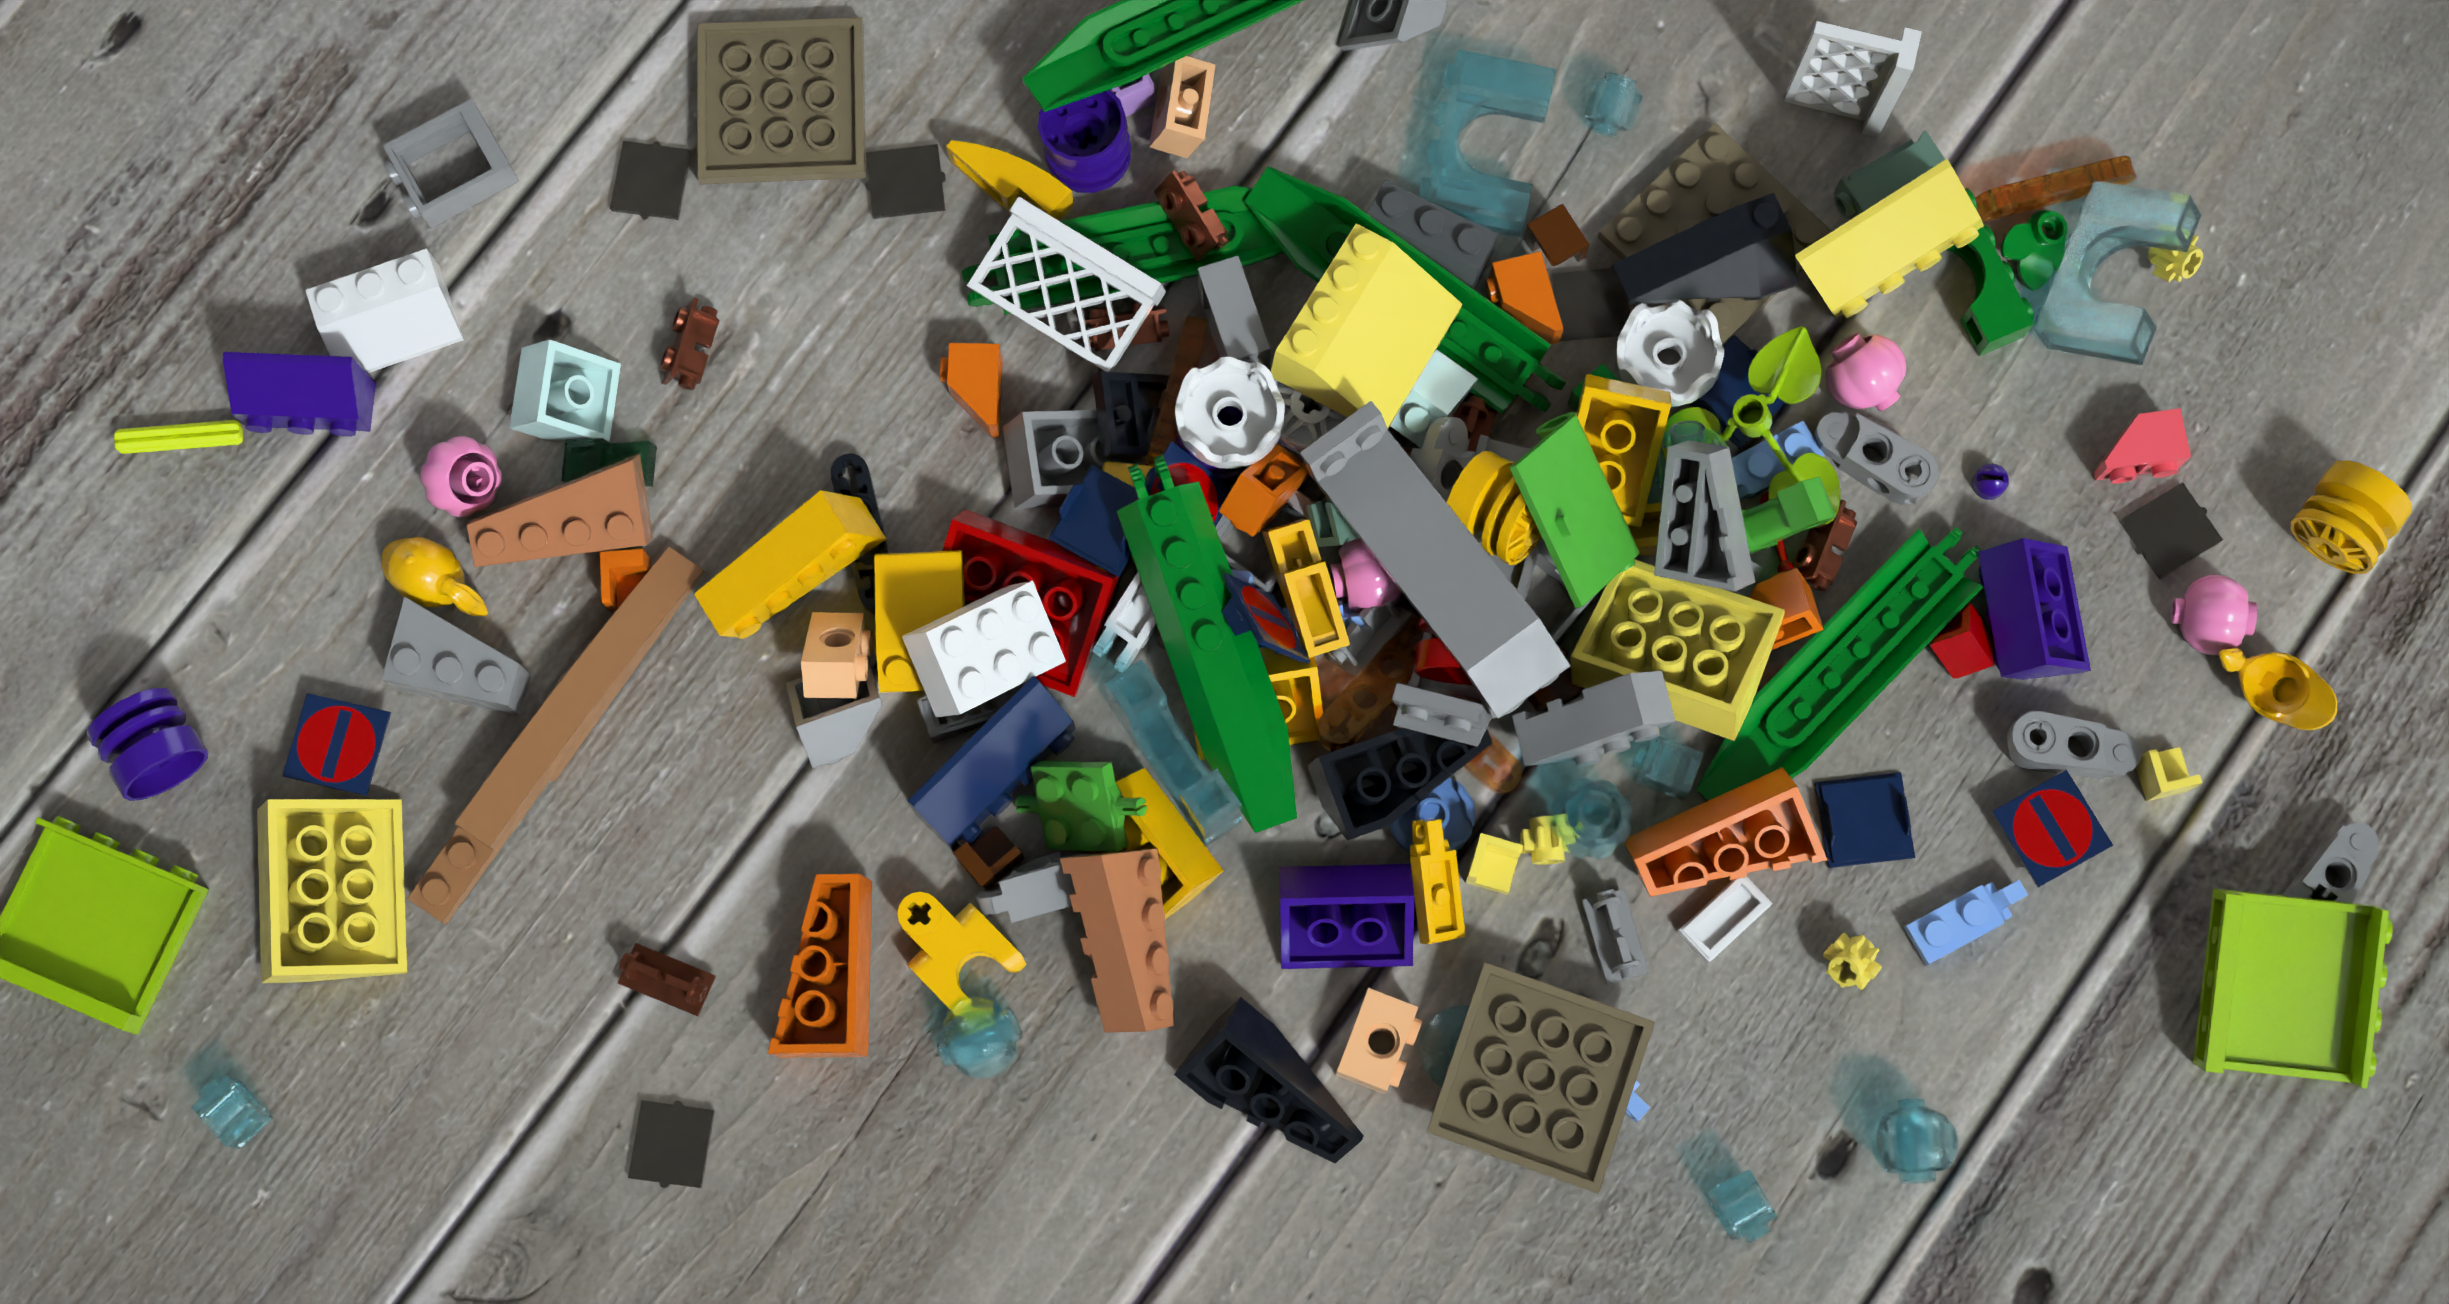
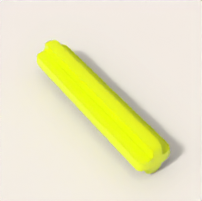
M238 420L118 429L114 433V445L116 450L122 454L238 445L243 442V426Z

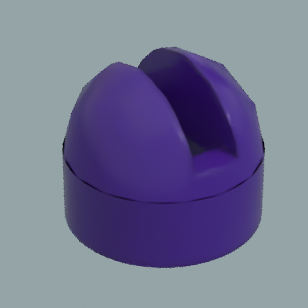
M1994 463L1981 466L1972 478L1974 492L1985 500H1994L2000 497L2009 484L2007 471L2002 466ZM1982 475L1998 476L2000 480H1982Z

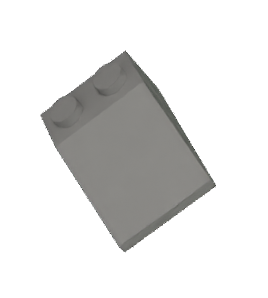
M1096 410L1021 412L1002 426L1014 508L1061 506L1073 485L1081 483L1091 465L1101 470L1103 463L1106 461L1147 466L1146 457L1139 460L1103 459Z

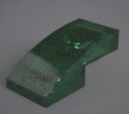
M603 438L565 440L561 481L567 483L640 453L645 487H653L657 446L650 441L610 443Z

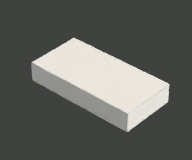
M1748 877L1734 879L1683 925L1677 933L1708 964L1773 903Z

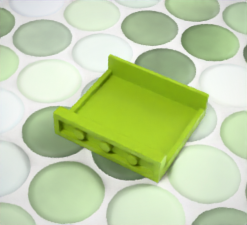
M56 816L53 823L37 817L35 823L45 828L0 916V978L122 1031L138 1035L209 889L195 883L199 875L173 865L170 872L156 867L159 858L134 848L131 856L117 851L121 842L98 832H95L92 840L78 834L82 826L72 821Z
M2213 888L2193 1064L2205 1072L2224 1073V1069L2348 1082L2360 1088L2368 1089L2369 1077H2373L2377 1066V1057L2373 1050L2374 1034L2379 1032L2382 1024V1011L2378 1006L2380 989L2384 988L2387 981V965L2383 962L2385 944L2390 943L2393 933V924L2391 918H2389V910L2368 904Z

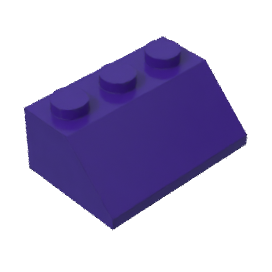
M223 352V366L231 414L245 426V429L257 433H269L272 431V428H287L289 432L301 435L313 434L314 429L330 430V433L338 436H355L356 431L371 432L376 383L353 357Z
M2022 538L1979 551V578L1985 587L1988 604L1986 617L1993 632L1995 643L1994 661L2000 670V676L2026 680L2091 671L2068 547Z
M1411 864L1279 867L1281 969L1413 966L1414 888Z

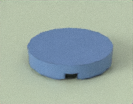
M1448 778L1389 825L1390 832L1399 847L1410 854V846L1414 845L1412 842V821L1427 818L1441 819L1443 838L1448 840L1451 850L1458 852L1472 834L1476 818L1473 800L1463 785L1456 780Z

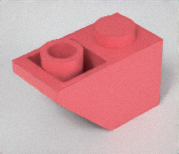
M2181 409L2138 414L2126 426L2094 471L2095 481L2110 479L2112 484H2120L2136 479V475L2152 473L2153 478H2163L2178 473V469L2191 458Z

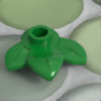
M2051 210L2037 211L2028 218L2026 223L2011 227L2001 244V256L2009 260L2018 261L2017 271L2019 278L2031 291L2045 285L2054 272L2063 277L2072 278L2077 268L2075 247L2066 239L2067 223L2062 215ZM2042 227H2044V229L2046 230V236L2042 231Z

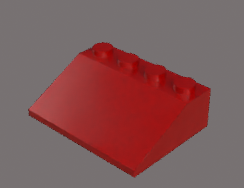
M967 509L963 510L952 519L942 551L962 550L965 606L1008 585L1033 581L1066 662L1035 678L1043 686L1075 697L1092 658V650L1100 638L1111 610L1123 571L1117 577L1053 541Z

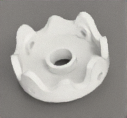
M1681 300L1677 303H1665L1653 308L1643 303L1636 306L1630 313L1618 337L1616 349V365L1622 381L1669 391L1671 393V407L1689 404L1704 396L1719 377L1724 357V348L1719 335L1718 322L1714 314L1708 309L1696 310ZM1664 349H1673L1679 353L1681 360L1676 364L1667 365L1662 363L1657 355Z
M1222 357L1204 368H1192L1183 379L1175 406L1178 433L1185 447L1196 458L1208 465L1225 469H1237L1261 460L1272 451L1280 438L1284 426V399L1275 384L1270 370L1259 362L1248 363L1233 357ZM1226 406H1234L1241 411L1243 417L1236 425L1227 426L1219 421L1217 417L1219 411Z

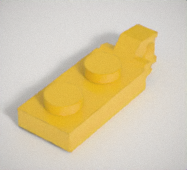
M1427 818L1412 821V842L1414 845L1410 846V862L1420 943L1432 944L1465 937L1456 850H1451L1448 840L1443 838L1441 819Z

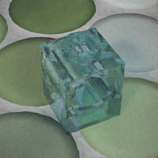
M1661 736L1651 739L1648 745L1640 743L1631 766L1638 770L1634 782L1684 800L1690 793L1704 753Z
M225 1076L223 1079L219 1077L209 1082L199 1092L201 1098L191 1106L225 1147L236 1149L243 1147L274 1119L241 1080Z
M1750 1169L1740 1172L1704 1193L1732 1241L1744 1237L1747 1244L1770 1232L1771 1229L1767 1223L1777 1218L1775 1211Z

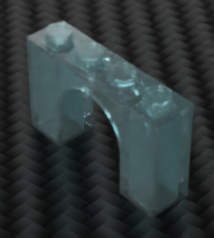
M1458 50L1456 63H1447L1442 88L1450 89L1447 102L1439 101L1434 126L1442 127L1439 140L1431 139L1426 164L1433 165L1431 179L1422 178L1419 197L1492 232L1521 238L1533 184L1491 176L1476 170L1463 157L1459 148L1458 137L1470 122L1486 115H1505L1545 123L1556 69Z
M2094 181L2089 195L2084 197L2081 202L2080 217L2075 230L2066 239L2064 257L2059 269L2052 274L2049 286L2050 292L2044 307H2041L2036 314L2034 330L2047 349L2142 365L2157 329L2156 325L2145 308L2104 302L2091 297L2090 284L2092 277L2105 259L2124 248L2148 246L2187 252L2201 218V213L2190 194Z
M1143 660L1138 661L1105 683L1110 708L1205 847L1241 824L1242 804L1216 768L1210 772L1193 750L1169 710L1167 695Z

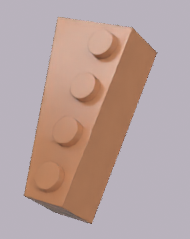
M640 453L473 519L467 524L474 567L647 545L653 538Z
M1158 848L1060 858L1063 873H1071L1075 892L1069 895L1073 912H1081L1086 935L1080 938L1084 955H1088L1093 960L1096 970L1091 977V982L1104 1032H1147L1174 1026Z

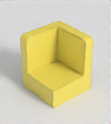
M2180 747L2158 752L2157 749L2146 751L2142 754L2140 763L2136 767L2146 802L2185 793L2202 784L2200 774L2189 777Z
M1480 833L1465 883L1508 895L1523 845Z

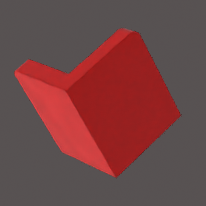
M1969 602L1930 642L1931 648L1954 679L1994 666L1993 635Z

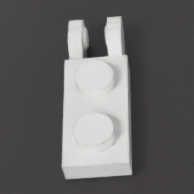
M1138 572L1104 624L1106 628L1092 650L1097 656L1102 657L1111 649L1118 635L1126 640L1128 644L1119 654L1114 668L1121 673L1129 667L1157 627Z

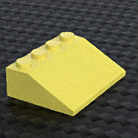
M1945 159L1797 253L1795 257L1834 316L1838 318L1844 314L1848 318L1863 310L1868 305L1866 300L1879 291L1885 295L1897 289L1905 282L1903 276L1918 268L1922 272L1938 263L1942 259L1940 253L1954 244L1957 248H1961L1972 242L1979 236L1977 230L1984 225L1948 159Z
M1355 224L1277 347L1271 374L1275 380L1347 418L1372 401L1382 413L1388 429L1459 313L1462 303L1396 244Z
M1634 559V566L1618 573L1606 585L1571 654L1572 684L1587 689L1629 673L1662 671L1676 721L1735 741L1752 705L1785 615V610L1725 589L1654 576L1655 566Z
M268 799L257 809L261 983L313 982L407 973L402 800Z

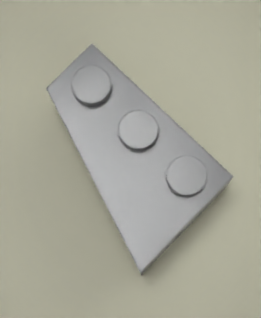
M1691 440L1668 447L1654 576L1731 591H1737L1755 583L1729 447Z
M404 597L381 680L396 691L520 716L531 674L516 661Z
M1662 671L1629 673L1582 690L1583 696L1563 704L1562 699L1548 702L1547 707L1549 711H1523L1512 715L1525 766L1575 761L1577 767L1592 765L1602 761V753L1610 755L1626 751L1631 748L1630 741L1642 742L1660 736V728L1676 722Z

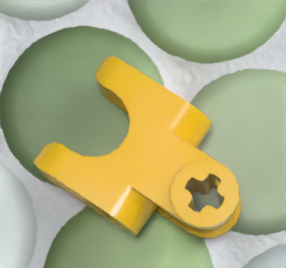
M911 893L899 904L897 912L898 921L907 935L921 948L906 965L960 1021L968 1023L975 1015V1006L963 993L959 982L960 971L966 962L977 956H985L994 959L1005 970L1013 973L1020 972L1026 966L1022 954L971 903L955 917L929 893ZM917 907L922 911L931 908L927 913L931 919L930 922L926 925L921 922L912 925L915 921V917L912 914L913 910Z

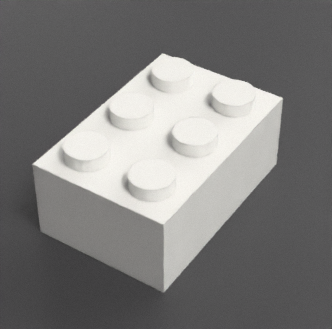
M1033 581L1008 585L902 636L935 717L960 715L1030 680L1033 676L1036 677L1066 662Z

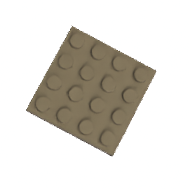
M862 17L697 24L698 180L700 185L866 178L864 23Z
M1715 122L1599 231L1598 238L1622 260L1731 208L1775 193L1792 228L1795 255L1832 231ZM1795 257L1796 270L1798 275L1803 270V268L1798 262L1797 258ZM1778 293L1760 300L1744 301V297L1721 298L1720 301L1706 302V299L1680 300L1696 310L1708 309L1714 314L1718 322L1719 335L1723 346Z
M1484 962L1426 1133L1599 1194L1655 1022Z

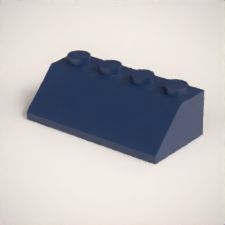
M1033 676L908 800V803L916 816L952 851L959 845L962 846L965 842L970 845L982 832L979 825L990 814L994 817L999 816L1013 801L1010 794L1021 784L1028 786L1033 782L1031 766L1040 761H1045L1052 753L1056 756L1060 755L1073 742L1075 737L1072 733L1076 730L1074 721Z

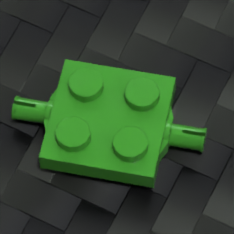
M1040 761L1031 766L1036 796L1021 794L1017 797L1015 806L1020 805L1016 808L1019 813H1038L1040 815L1047 849L1118 852L1128 846L1124 828L1125 815L1144 816L1147 805H1143L1146 803L1143 797L1124 798L1121 795L1115 782L1112 762Z

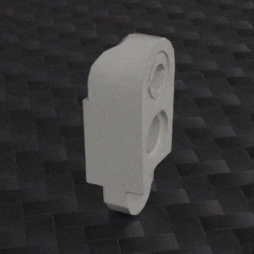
M1844 411L1842 413H1829L1824 415L1815 428L1814 439L1818 443L1820 450L1840 464L1838 469L1894 503L1901 505L1911 504V502L1915 503L1925 497L1937 482L1939 467L1931 453L1858 413L1854 417ZM1862 449H1875L1879 453L1881 461H1869L1864 456ZM1905 470L1918 476V478H1908L1905 473Z
M1457 417L1437 418L1432 425H1429L1422 448H1412L1410 454L1412 461L1445 502H1447L1453 485L1462 470L1476 455L1475 451H1467L1470 441L1468 439V430L1465 423Z
M2030 711L2020 716L2010 726L2007 734L2010 758L2017 766L2028 770L2060 774L2067 770L2073 776L2104 779L2105 777L2120 778L2135 769L2142 757L2138 742L2128 735L2129 732L2106 728V724L2043 711ZM2030 734L2041 735L2042 744L2035 745L2031 742ZM2069 738L2076 739L2082 743L2084 747L2083 757L2075 756L2070 752L2068 748Z
M2361 822L2337 827L2331 836L2325 839L2282 896L2352 903L2371 872L2369 868L2380 852L2378 850L2379 845L2376 832L2369 825ZM2326 868H2330L2337 873L2339 878L2337 888L2327 882L2325 878Z
M1079 850L1061 855L1059 851L1012 866V873L1005 879L1000 880L999 884L992 885L977 893L975 897L980 912L984 915L1008 911L1011 923L1072 906L1069 895L1074 893L1075 889L1071 873H1063L1060 858L1091 855L1093 853Z

